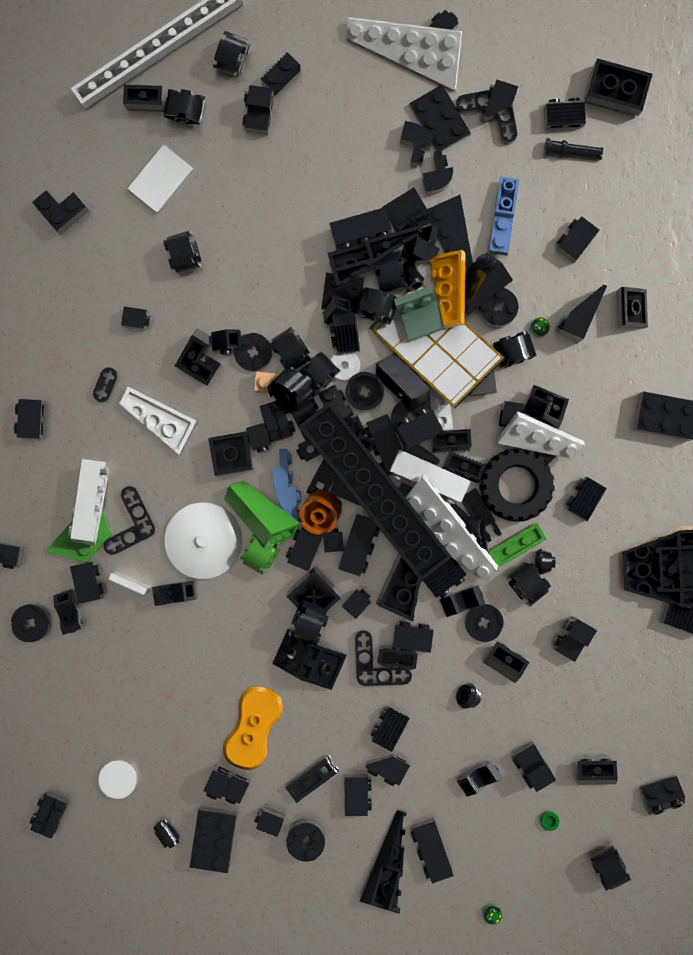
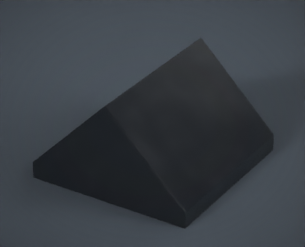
M620 287L617 290L618 329L648 327L647 289Z

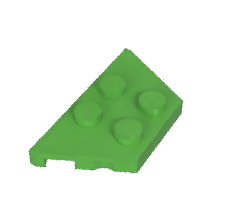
M103 511L96 546L72 542L71 536H68L69 527L73 524L72 520L46 551L87 563L112 535Z

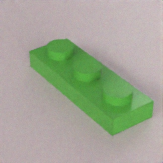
M535 523L489 550L488 554L499 568L547 540L538 523Z

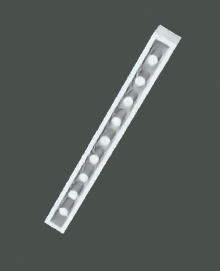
M200 1L71 87L72 91L84 109L88 108L241 6L243 1Z

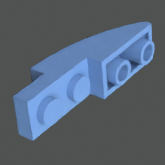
M500 176L489 253L508 256L519 179Z
M279 449L280 468H272L277 497L283 511L297 521H301V518H299L300 510L297 509V502H301V492L297 491V487H289V483H292V472H288V464H292L291 453H288V449Z

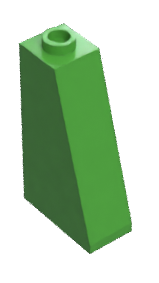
M245 481L237 484L233 483L227 488L224 500L265 547L294 536L300 523Z

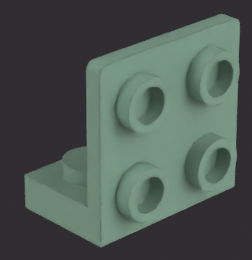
M431 286L394 299L395 305L401 313L409 341L445 329L436 295Z

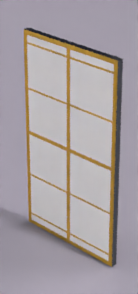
M423 285L417 290L408 289L402 296L426 288V286ZM436 296V299H437V302H438V305H439L440 301H439V298ZM396 307L390 325L379 322L380 320H377L369 328L454 409L505 359L465 321L464 325L450 328L445 327L443 330L409 341L401 313Z

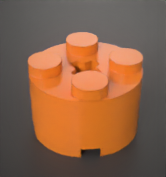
M317 489L306 498L299 511L302 526L308 532L316 535L331 532L341 516L342 502L328 491Z

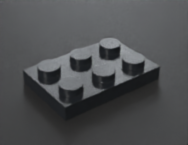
M443 84L409 103L420 125L428 131L431 144L436 151H444L471 135Z

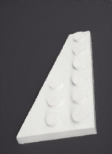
M348 18L347 39L456 90L462 31Z
M424 473L405 498L450 553L452 558L486 582L497 570L498 565L488 552L479 546L473 533L470 534L467 531L465 523L450 504L441 498L439 490L429 483V478Z

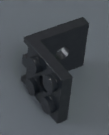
M287 629L272 664L301 681L332 690L347 655L313 643L311 645L289 636L290 629ZM296 650V655L293 658V652Z

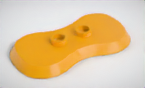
M262 686L249 687L242 693L238 704V721L223 744L225 759L231 765L244 770L257 769L265 761L269 732L279 720L283 711L281 697L273 690Z

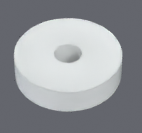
M336 352L332 356L331 361L341 370L335 376L338 380L349 381L353 375L359 373L360 361L355 353L339 355ZM343 362H347L349 364L347 369H343L341 367V364Z

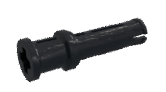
M546 138L544 155L554 154L560 155V157L570 155L602 160L603 147L568 144L566 140L560 142Z

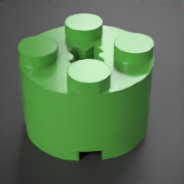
M253 534L250 539L252 544L248 550L245 549L240 559L243 560L245 566L261 575H265L267 572L263 570L266 567L270 568L280 551L277 546L282 545V541L265 547Z

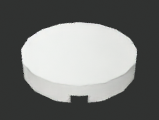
M113 760L107 763L99 774V786L102 792L114 799H121L130 795L137 784V773L134 767L123 760Z

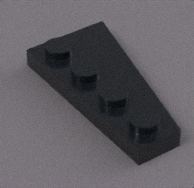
M459 194L428 208V211L433 218V221L430 222L431 225L438 228L437 238L444 253L458 250L465 252L466 275L473 260L461 195Z

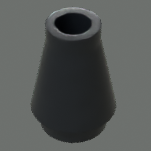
M404 262L403 269L406 286L410 290L421 288L424 285L423 276L414 263Z

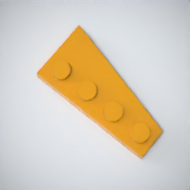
M458 250L439 254L429 260V263H431L433 269L431 272L436 283V294L439 296V308L443 326L447 328L464 325L465 252Z

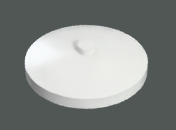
M194 503L182 508L170 520L165 532V549L169 560L181 573L196 579H209L223 574L235 563L241 550V532L235 518L226 509L212 503Z

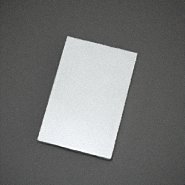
M163 144L127 189L158 214L194 169Z

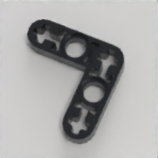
M489 90L461 95L457 98L455 107L462 114L482 111L483 106L478 103L477 99L480 96H485L488 98L489 103L491 97L487 95ZM474 97V108L473 104H468L466 109H464L463 106H459L462 100H465L466 103L472 102V98ZM513 105L507 111L510 113L509 120L503 121L500 115L496 116L499 136L505 144H511L517 138ZM501 125H509V132L514 134L511 136V139L504 136L506 126L502 127Z
M127 486L121 491V498L135 525L108 538L104 542V550L110 555L118 554L153 536L156 532V526L135 487ZM127 490L134 491L133 499L134 501L139 499L140 503L130 507L129 503H132L130 498L125 497ZM137 506L142 507L144 510V514L141 517H136L133 514V510ZM147 516L148 520H145L147 526H152L150 534L142 532L144 525L142 522L138 524V520H143ZM127 532H132L135 535L134 542L128 543L125 541V534ZM121 536V541L125 547L122 548V544L115 547L116 551L113 549L109 550L110 541L116 543L120 541L117 537Z
M367 630L357 632L355 635L356 678L360 685H405L411 681L412 673L410 670H404L399 667L373 668L372 635ZM363 633H365L366 637H369V640H366V647L370 646V650H358V647H362V641L358 640V637H361ZM361 653L369 654V662L361 663L359 661ZM392 670H396L395 674H401V671L404 670L406 674H409V677H406L405 681H402L400 677H395L396 681L392 682ZM372 671H377V682H373V678H368L367 682H363V679L359 678L363 675V672H367V675H373ZM382 671H387L390 674V678L386 682H382L379 679V674Z

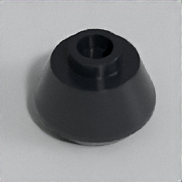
M539 549L536 551L535 566L539 570L538 574L542 575L551 572L552 568H555L556 565L555 556H552L551 552Z
M466 683L459 688L456 695L459 707L463 709L475 708L480 703L481 693L473 684Z

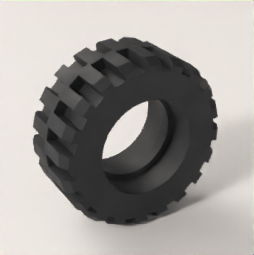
M522 448L508 449L495 455L486 463L479 485L481 497L488 509L497 517L514 522L528 521L539 516L542 511H545L549 502H551L553 498L552 493L555 491V485H553L554 475L550 471L549 464H546L544 458L538 456L535 452ZM512 467L524 468L534 478V492L528 500L522 503L507 501L499 490L500 477L507 469Z

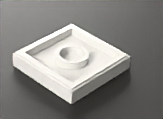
M118 572L111 573L109 581L141 595L148 594L151 586Z

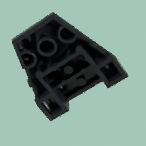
M679 530L622 552L625 591L684 608L693 607V530Z

